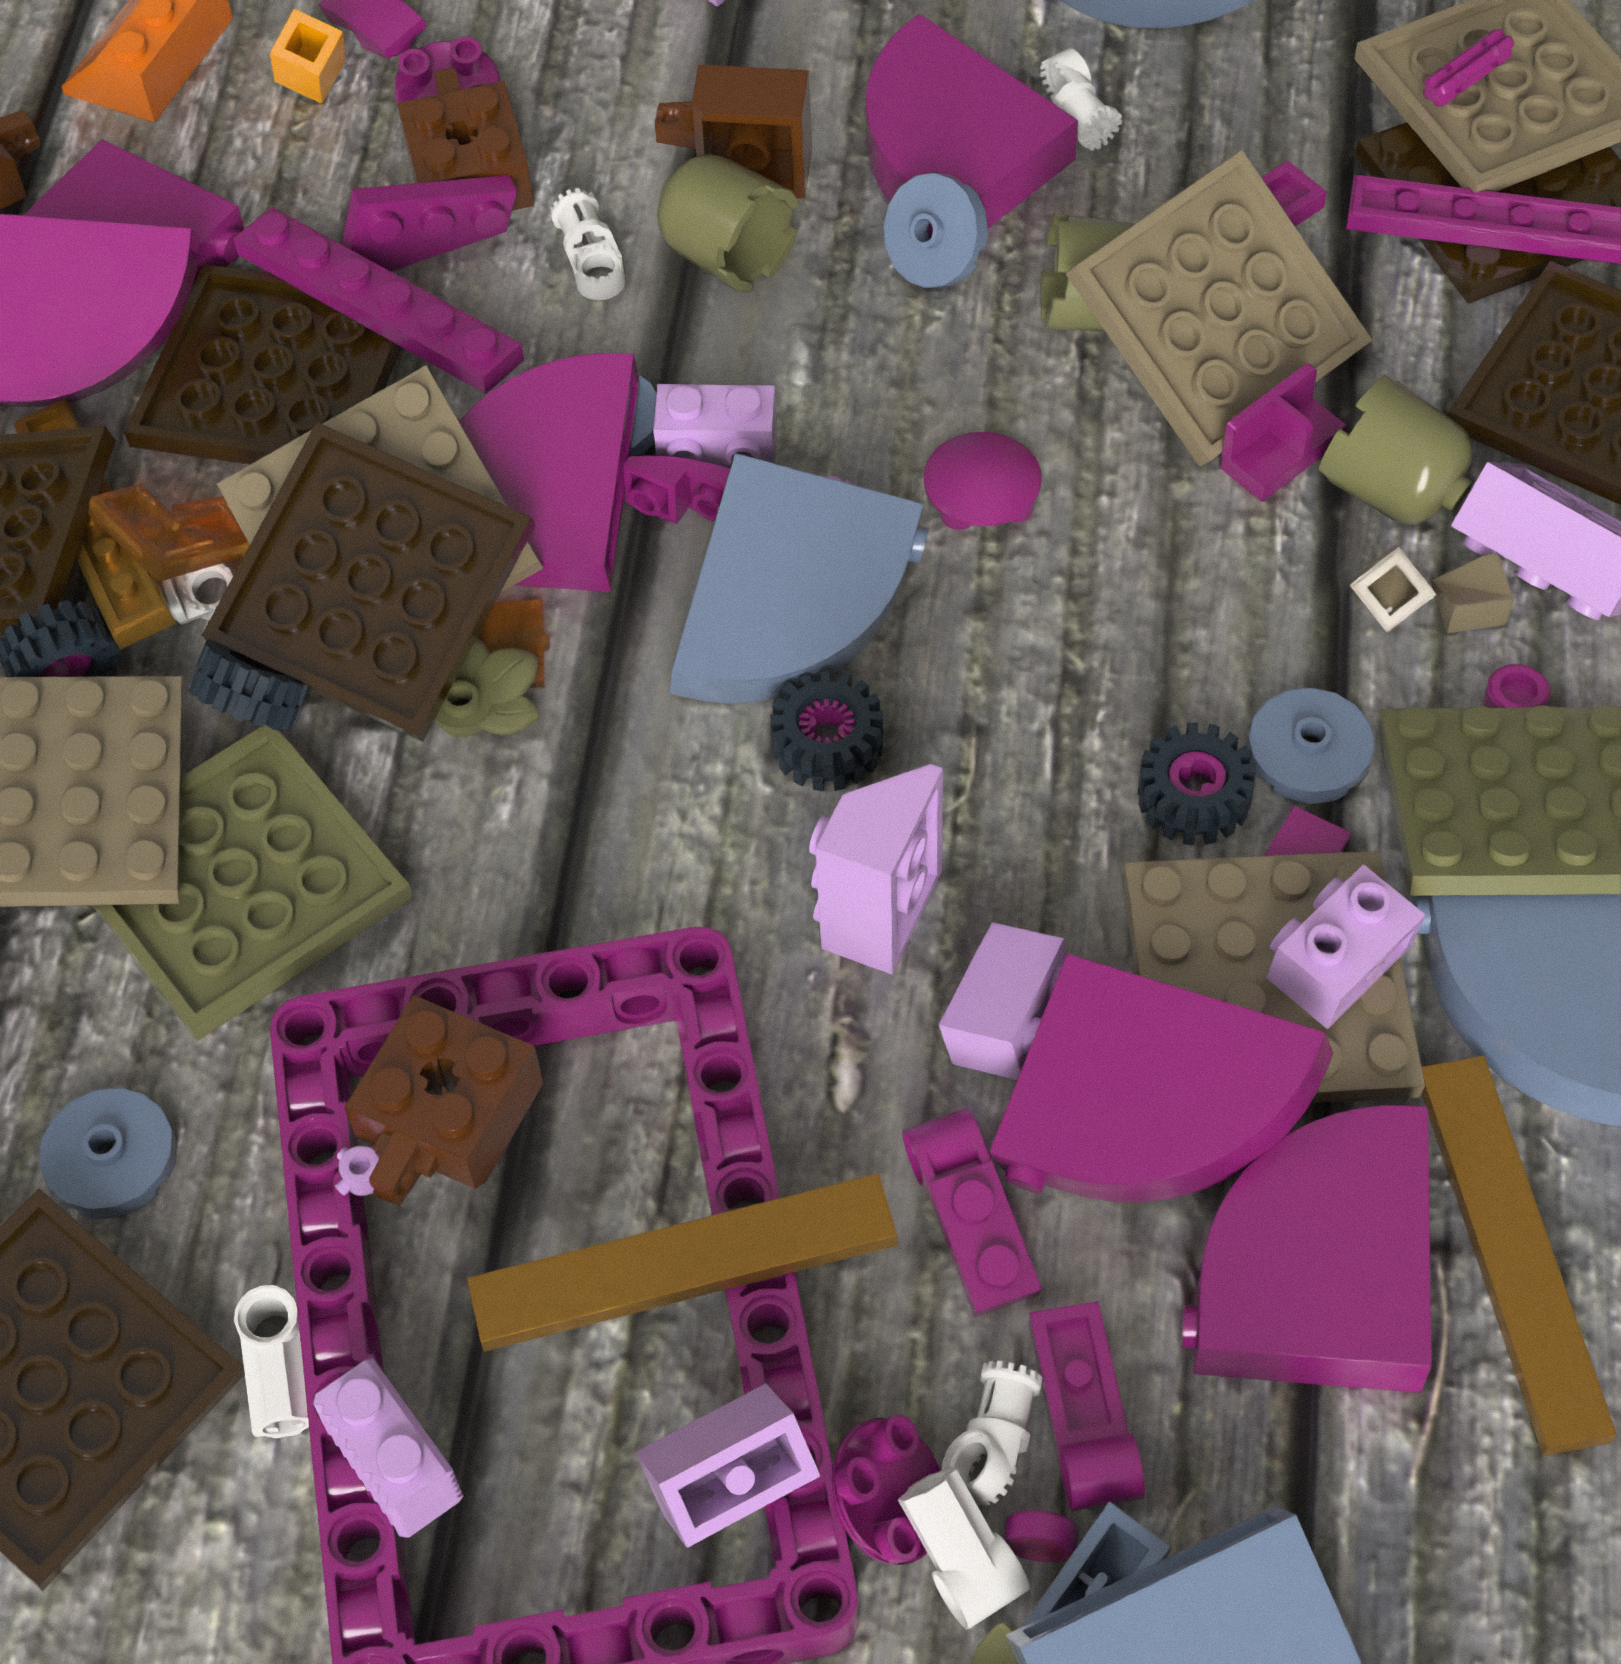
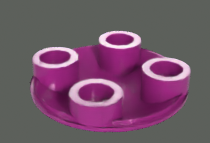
M460 37L455 41L434 42L419 49L405 51L398 60L399 70L396 74L394 90L397 103L438 95L434 72L451 68L456 70L461 90L501 82L497 66L482 51L480 43L471 37Z
M971 432L944 442L933 452L925 466L924 488L930 502L941 512L942 522L949 528L963 530L970 526H995L1009 521L1021 522L1031 516L1034 511V502L1041 488V470L1032 452L1017 440L993 432Z
M904 1415L868 1419L854 1426L839 1444L832 1469L834 1502L845 1530L854 1543L868 1556L889 1565L912 1563L927 1554L898 1499L907 1492L910 1486L929 1474L940 1471L931 1450L918 1435L915 1424Z

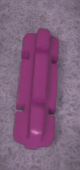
M1501 29L1490 31L1479 39L1480 42H1475L1443 65L1444 68H1439L1425 78V88L1422 91L1425 99L1431 100L1435 106H1444L1458 96L1457 93L1464 92L1490 73L1493 68L1498 67L1512 56L1513 38L1506 36Z

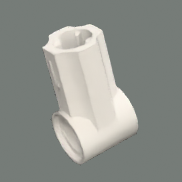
M262 1285L251 1289L240 1299L235 1308L234 1323L241 1339L252 1433L255 1437L281 1438L300 1434L309 1427L298 1311L294 1298L285 1289L275 1285ZM272 1316H281L288 1319L284 1329L277 1335L272 1337L254 1335L257 1326L264 1319Z
M948 1467L937 1473L929 1474L910 1486L907 1492L898 1499L936 1568L932 1572V1578L942 1599L963 1628L966 1630L972 1628L1030 1590L1028 1578L1020 1562L1004 1539L996 1532L992 1533L957 1468Z

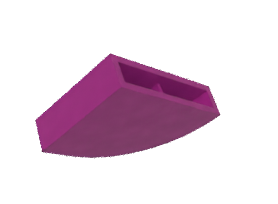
M921 14L915 16L898 30L878 55L871 70L866 90V143L872 173L889 202L899 187L913 177L930 173H946L955 176L954 178L959 179L963 184H968L977 192L986 211L988 229L1076 159L1078 120ZM929 223L928 235L929 238H931L933 234L932 224Z
M103 139L22 215L191 228L199 236L197 268L193 284L203 264L227 267L240 257L233 238L244 230L238 205Z
M0 214V406L44 407L62 399H66L68 403L85 399L110 388L141 367L160 348L184 310L196 273L199 236L191 228Z
M596 353L578 355L534 367L492 390L459 420L461 427L506 505L530 516L535 523L528 543L543 569L514 586L611 592L625 496L623 464L630 457L640 388L634 354Z
M1067 954L989 1154L1005 1171L1004 1179L1007 1182L1038 1194L1043 1192L1045 1185L1078 1196L1111 1202H1150L1195 1193L1221 1183L1243 1171L1257 1157L1267 1152L1288 1134L1305 1113L1317 1093L1329 1067L1333 1051L1327 1035L1323 1031Z
M1385 1105L1358 1108L1324 1117L1287 1134L1271 1149L1257 1157L1244 1170L1221 1203L1210 1228L1197 1284L1195 1306H1183L1181 1348L1194 1349L1193 1374L1421 1393L1431 1369L1428 1107Z

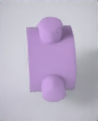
M356 1146L351 1149L345 1147L341 1149L337 1154V1158L340 1160L339 1172L342 1180L335 1185L336 1189L344 1196L349 1191L360 1196L372 1194L374 1188L370 1185L369 1177L380 1156L375 1154V1150L366 1146Z

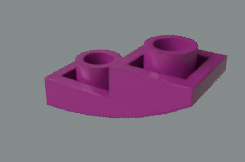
M323 0L318 4L329 22L352 31L363 49L386 59L407 51L413 45L414 38L428 27L423 18L402 0Z
M671 456L628 457L623 464L626 503L634 506L646 515H656L675 524H678L688 508L697 511L698 514L707 520L715 521L730 468L709 462Z

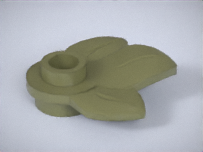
M477 638L434 721L446 733L455 737H470L479 733L482 729L498 735H510L528 728L540 719V713L536 706L530 700L523 697L536 678L539 669L538 656L517 648L500 649L490 654L483 641ZM458 703H467L463 706H456Z

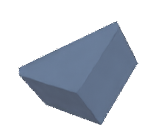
M1109 1501L1022 1626L1032 1623L1167 1558L1172 1547Z

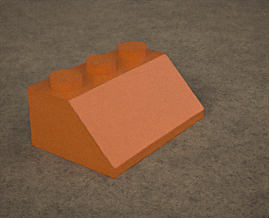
M128 0L61 86L64 95L155 123L233 19L229 1Z

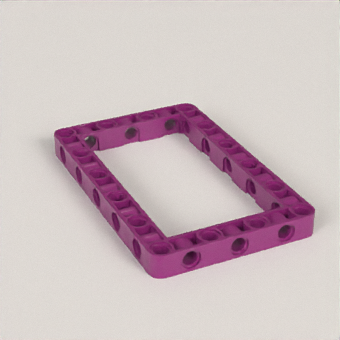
M689 927L302 995L287 1000L282 1004L271 1019L270 1037L332 1664H512L519 1655L527 1652H537L546 1657L545 1664H790L830 1656L844 1650L853 1641L858 1629L857 1587L846 1531L839 1518L833 1497V1465L795 1272L725 1290L744 1395L764 1384H767L793 1412L820 1474V1477L764 1506L776 1568L769 1570V1578L712 1588L711 1581L625 1597L622 1598L623 1606L565 1616L562 1609L474 1626V1634L417 1645L414 1638L403 1537L398 1535L394 1525L390 1524L387 1515L382 1512L378 1502L374 1501L371 1492L367 1491L363 1481L359 1480L355 1469L351 1468L339 1446H336L332 1436L328 1435L313 1404L316 1393L366 1359L373 1358L384 1373L364 1196L355 1195L350 1191L344 1196L336 1189L335 1185L342 1180L339 1172L340 1160L337 1158V1154L345 1147L351 1149L358 1146V1138L354 1135L344 1108L352 1096L351 1078L364 1076L413 995L534 1046L676 1021L711 1216L731 1211L730 1208L735 1203L743 1200L763 1203L780 1198L732 950L727 939L719 931L708 927ZM697 967L713 969L710 973L704 975L689 973ZM568 990L584 991L574 998L559 997ZM320 1035V1038L314 1043L298 1045L306 1037ZM719 1081H730L737 1084L733 1089L726 1092H715L708 1089L712 1084ZM323 1152L335 1153L330 1160L323 1164H309L310 1160L317 1154ZM337 1274L349 1276L347 1282L338 1289L332 1291L320 1289L329 1277ZM765 1326H777L787 1332L780 1341L774 1343H761L752 1337L757 1330ZM365 1538L380 1540L376 1553L369 1559L361 1562L347 1560L350 1548L357 1541ZM818 1596L832 1598L841 1606L839 1613L833 1619L825 1622L810 1620L801 1611L810 1599ZM672 1624H683L690 1627L695 1633L692 1640L684 1648L665 1650L655 1643L658 1634L665 1627Z

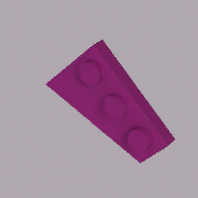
M509 175L352 189L341 245L391 272L507 232L517 189Z

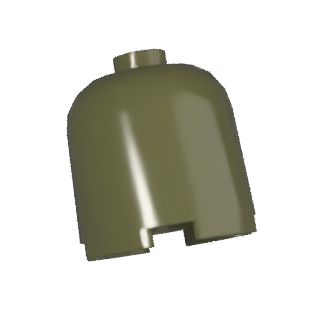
M704 154L688 159L666 180L659 199L657 219L663 239L676 253L733 290L749 292L753 288L751 282L762 273L770 278L773 277L787 259L798 233L797 229L790 226L792 209L799 208V201L791 190L731 159L713 154Z
M1053 214L1045 246L1056 247L1053 271L1042 270L1040 318L1045 320V329L1105 332L1066 273L1136 223Z
M1383 375L1373 383L1357 402L1356 407L1365 413L1357 422L1350 435L1341 429L1336 432L1322 458L1319 471L1328 477V481L1391 520L1403 525H1417L1430 520L1443 507L1453 512L1466 497L1473 485V481L1465 477L1472 462V443L1468 433L1459 424L1402 383Z

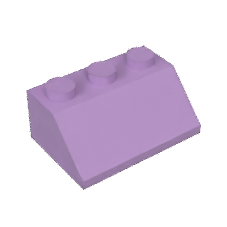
M1487 462L1451 525L1467 535L1463 544L1482 556L1498 553L1518 564L1514 573L1524 581L1540 589L1547 590L1549 585L1552 584L1571 595L1567 604L1589 618L1600 620L1603 614L1608 617L1621 615V520L1520 463Z
M929 764L845 793L841 796L831 818L823 815L819 819L811 837L809 852L816 855V866L811 886L818 890V900L814 909L813 919L820 922L821 949L893 975L942 873L943 768Z

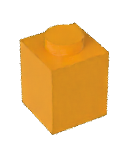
M293 9L270 51L274 82L323 104L346 62L343 31L297 9Z

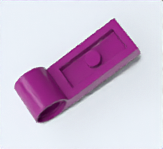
M964 1108L903 1129V1142L911 1168L919 1185L922 1188L925 1187L974 1318L1039 1295L1042 1291L1040 1282L993 1161L990 1158L978 1124L968 1108Z
M1099 1301L1029 1312V1329L1038 1371L1042 1376L1044 1399L1070 1510L1078 1511L1106 1506L1109 1501L1112 1504L1143 1500L1145 1498V1485L1141 1459L1133 1434L1128 1432Z

